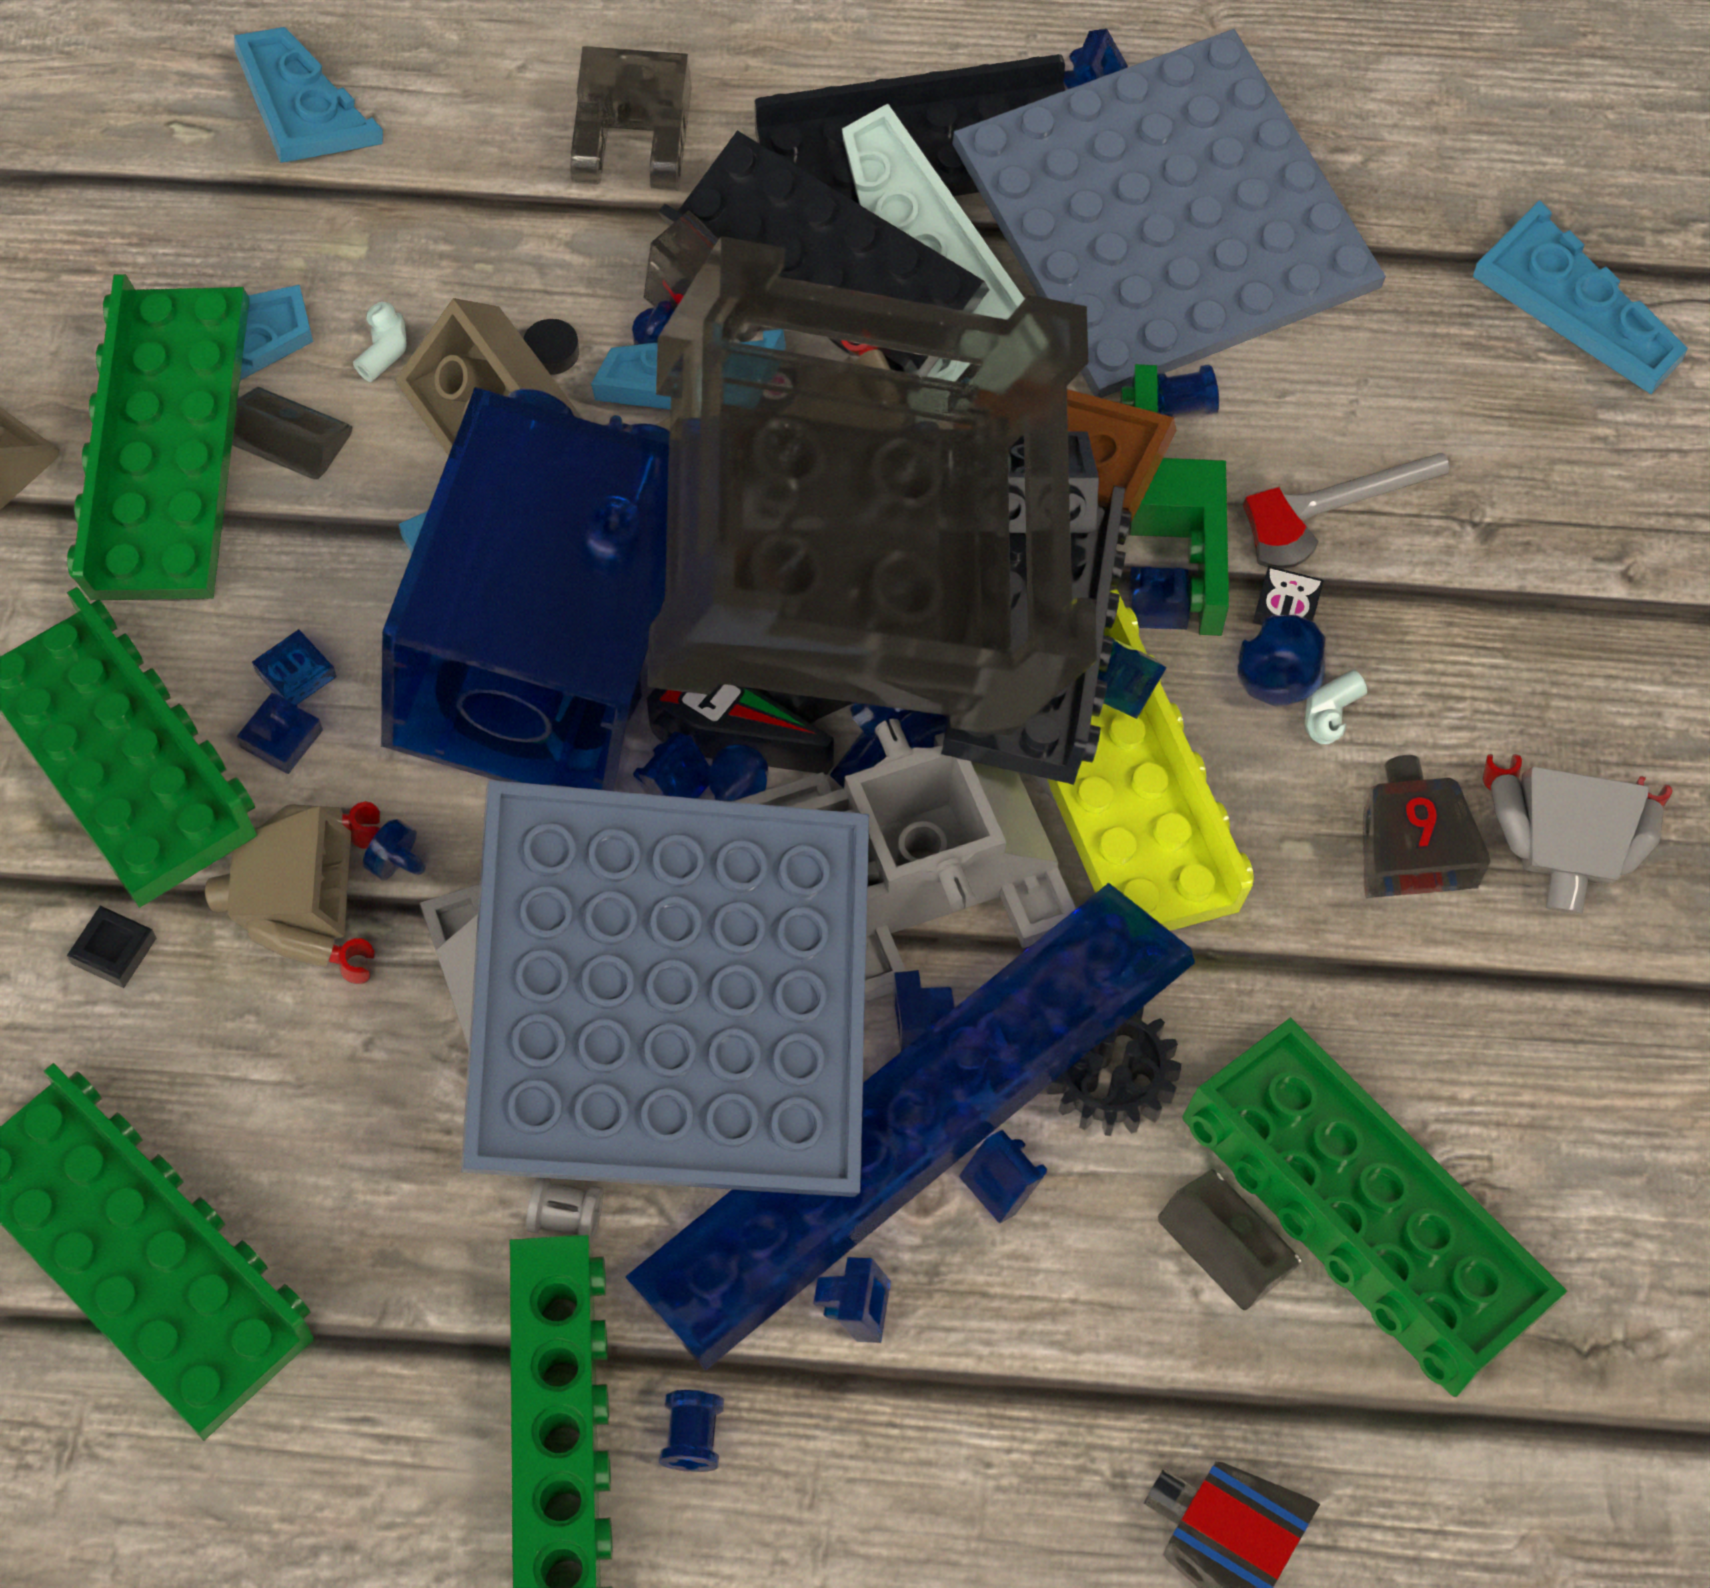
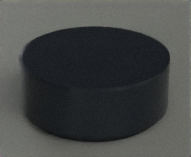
M544 319L534 323L526 331L523 339L550 375L563 373L577 362L579 357L578 336L575 329L569 323L559 319Z

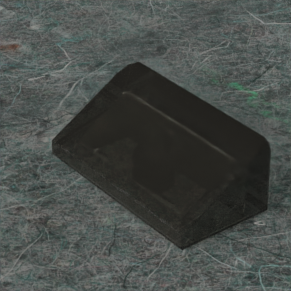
M256 387L237 400L232 445L311 479H319L327 471L352 434V426L271 391Z
M1213 1168L1177 1190L1158 1215V1221L1166 1231L1243 1310H1247L1255 1305L1302 1262L1301 1258Z

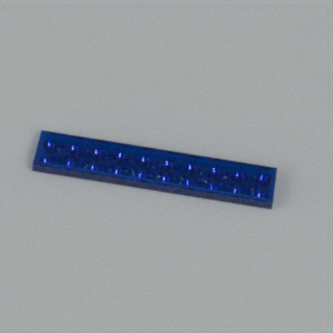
M1107 883L863 1082L860 1193L858 1195L847 1197L732 1189L625 1276L633 1291L706 1371L1194 965L1195 959L1191 947L1112 884Z

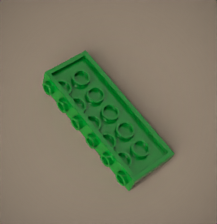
M126 274L113 275L111 294H107L103 301V316L106 323L104 343H99L96 350V365L99 372L97 392L91 394L89 400V415L92 422L90 442L85 443L82 449V466L85 473L83 493H79L75 499L74 510L78 524L76 544L70 546L67 555V567L70 577L77 582L90 600L214 599L250 301L244 287L135 290Z
M75 587L67 592L76 611L75 614L0 656V713L140 908L257 837L258 835L247 814L255 809V805L237 777L226 781L222 776V773L227 771L213 745L208 740L200 744L195 741L193 737L198 735V731L183 706L178 703L170 708L166 703L171 696L156 671L150 668L143 672L139 668L140 665L144 664V661L129 636L124 633L116 638L113 631L118 628L102 601L98 599L90 604L80 589Z
M1291 1017L1201 1084L1182 1116L1183 1121L1189 1126L1194 1138L1202 1146L1211 1149L1234 1172L1238 1183L1247 1192L1255 1194L1276 1215L1286 1233L1292 1238L1301 1241L1325 1266L1331 1279L1339 1286L1347 1288L1371 1313L1377 1326L1386 1334L1394 1336L1419 1362L1424 1374L1434 1383L1441 1385L1453 1397L1461 1394L1483 1369L1552 1309L1568 1292Z
M52 1063L43 1071L51 1084L0 1126V1225L193 1431L205 1441L314 1340L304 1320L311 1311L288 1285L283 1284L276 1291L261 1276L268 1267L245 1241L241 1240L233 1247L219 1233L226 1224L202 1197L197 1198L191 1204L177 1190L184 1181L161 1155L157 1154L149 1161L137 1149L136 1146L143 1139L120 1113L117 1112L108 1119L98 1109L96 1104L102 1100V1097L80 1072L76 1071L68 1078L55 1063Z

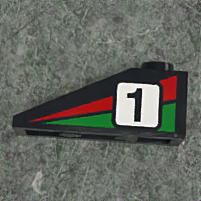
M690 648L647 697L650 728L662 743L671 748L677 749L680 746L700 758L816 774L823 772L824 775H827L834 767L833 737Z

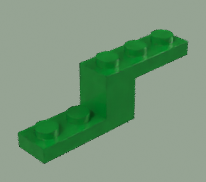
M1135 364L1132 386H1122L1120 403L1158 413L1157 365ZM1163 458L1133 520L1130 521V535L1189 538L1188 563L1198 564V578H1191L1189 584V612L1199 613V635L1222 636L1229 608L1226 460Z

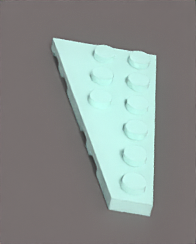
M889 104L842 128L843 141L859 205L985 281L990 289L920 386L916 387L903 379L915 430L927 431L975 404L969 400V395L977 380L984 379L1005 387L1018 380L1019 377H1023L1057 358L1058 345Z

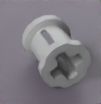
M537 1177L527 1209V1232L539 1233L544 1228L573 1235H589L590 1244H592L602 1211L603 1188L591 1186L588 1191L552 1184L550 1178ZM554 1207L563 1208V1209H568V1210H573V1211H576V1212L561 1210V1209H557V1208H554Z

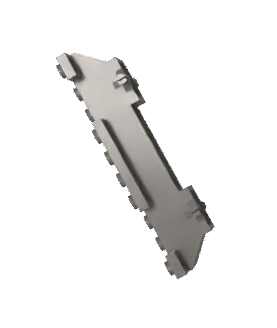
M889 719V728L886 721L880 723L875 728V733L879 737L887 757L872 768L845 776V787L843 789L831 792L826 777L822 772L732 801L869 814L865 1002L908 988L909 976L891 933L1000 897L1022 949L1079 930L1081 918L1059 872L1056 855L1018 772L942 755L941 750L945 733L935 736L934 748L911 749L901 729L900 721L898 719ZM915 849H927L934 854L917 859L911 856L909 852ZM479 884L420 903L468 1049Z

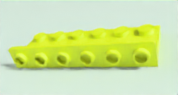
M1117 589L1110 590L1112 593L1119 594ZM1121 596L1112 629H1104V635L1113 637V646L1106 672L1098 671L1097 676L1098 680L1107 681V689L1100 716L1091 717L1090 725L1101 728L1094 760L1092 763L1081 762L1074 785L1047 779L1050 790L1118 945L1239 913L1254 881L1250 860L1245 853L1238 851L1230 834V822L1227 811L1221 802L1215 801L1206 782V768L1203 759L1198 752H1192L1185 737L1181 712L1175 703L1169 702L1161 685L1159 665L1153 655H1147L1140 640L1136 615L1130 607H1125Z

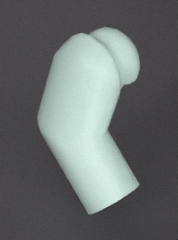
M379 302L368 310L366 319L372 326L373 344L353 361L356 371L368 382H373L404 354L407 348L404 318L402 314L396 313L393 305L388 302Z
M1350 670L1309 694L1306 703L1304 725L1309 736L1319 744H1330L1343 736L1346 730V724H1342L1343 707L1367 694L1366 683L1356 670Z

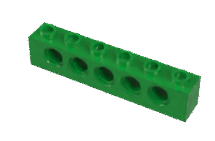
M589 1235L510 1239L513 1588H550L546 1585L549 1571L556 1564L565 1561L574 1562L583 1569L580 1580L572 1588H613L612 1586L601 1587L600 1560H612L613 1539L611 1517L599 1518V1492L611 1491L609 1450H598L597 1425H609L608 1385H596V1360H607L608 1358L606 1319L595 1320L594 1296H606V1270L604 1256L593 1257ZM565 1299L577 1305L574 1313L563 1321H550L542 1316L545 1308L556 1300ZM558 1363L574 1365L578 1369L577 1375L567 1385L556 1387L543 1381L545 1373L553 1365ZM558 1428H571L580 1434L576 1445L567 1452L554 1453L544 1447L548 1435ZM560 1494H571L581 1500L580 1508L572 1518L565 1521H555L545 1515L546 1507L554 1497Z

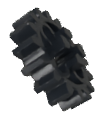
M1112 998L1108 1012H1100L1098 1006L1092 1000L1086 1002L1084 1018L1082 1020L1076 1014L1069 1011L1064 1015L1062 1027L1065 1032L1052 1029L1048 1042V1047L1052 1051L1045 1053L1043 1070L1053 1073L1047 1078L1046 1091L1047 1094L1052 1095L1064 1094L1060 1100L1058 1110L1062 1116L1071 1113L1075 1109L1081 1112L1079 1128L1086 1130L1095 1119L1102 1121L1104 1135L1111 1136L1115 1123L1124 1122L1125 1127L1133 1134L1138 1131L1141 1114L1155 1123L1160 1118L1162 1111L1160 1102L1172 1103L1177 1087L1171 1082L1178 1081L1182 1063L1170 1059L1175 1056L1178 1043L1176 1039L1160 1040L1165 1024L1161 1018L1152 1021L1148 1025L1142 1021L1144 1006L1138 1004L1132 1009L1130 1014L1121 1012L1119 999ZM1120 1035L1129 1036L1133 1040L1128 1041L1122 1064L1118 1065L1112 1073L1107 1097L1104 1099L1094 1098L1090 1093L1095 1092L1098 1087L1102 1068L1105 1069L1111 1062L1116 1037ZM1086 1048L1092 1053L1086 1054L1085 1059H1081L1073 1053V1050ZM1138 1074L1146 1076L1151 1083L1147 1086H1139L1133 1083L1132 1080L1137 1079Z

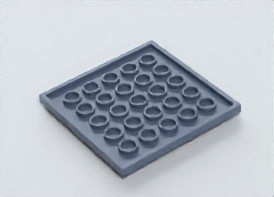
M1235 29L954 131L952 143L1086 383L1096 397L1103 398L1121 391L1122 386H1132L1135 364L1157 365V376L1380 289L1386 278Z
M489 780L485 796L461 1173L847 1197L858 1195L860 1193L869 814Z

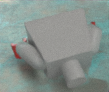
M1488 754L1482 780L1492 793L1495 815L1511 852L1522 858L1524 870L1551 875L1546 904L1547 909L1572 914H1583L1588 882L1610 884L1617 881L1620 875L1633 873L1659 844L1664 815L1663 808L1673 792L1671 786L1665 784L1658 796L1649 793V786H1644V781L1646 780L1644 776H1640L1636 784L1539 767H1531L1525 771L1520 781L1519 776L1522 767L1520 755H1512L1510 769H1501L1493 763V754Z

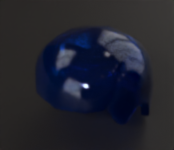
M1296 614L1274 615L1265 618L1258 635L1251 641L1244 639L1241 643L1238 656L1239 663L1237 664L1240 684L1251 697L1274 707H1285L1306 700L1320 688L1325 678L1327 661L1326 637L1315 622Z

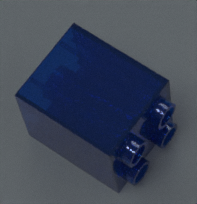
M475 387L382 631L381 747L496 781L618 792L647 697L649 696L687 579L711 457L690 451L688 445L680 436L661 426L639 423L630 425L622 431L574 417L572 410L563 401L543 391L519 389L511 392L508 396Z

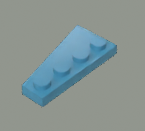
M1539 200L1478 261L1473 277L1649 394H1652L1683 361L1688 348L1641 301L1632 302L1618 288L1620 280L1607 267L1600 270L1582 252L1584 244L1570 230L1563 233L1550 220L1552 212Z

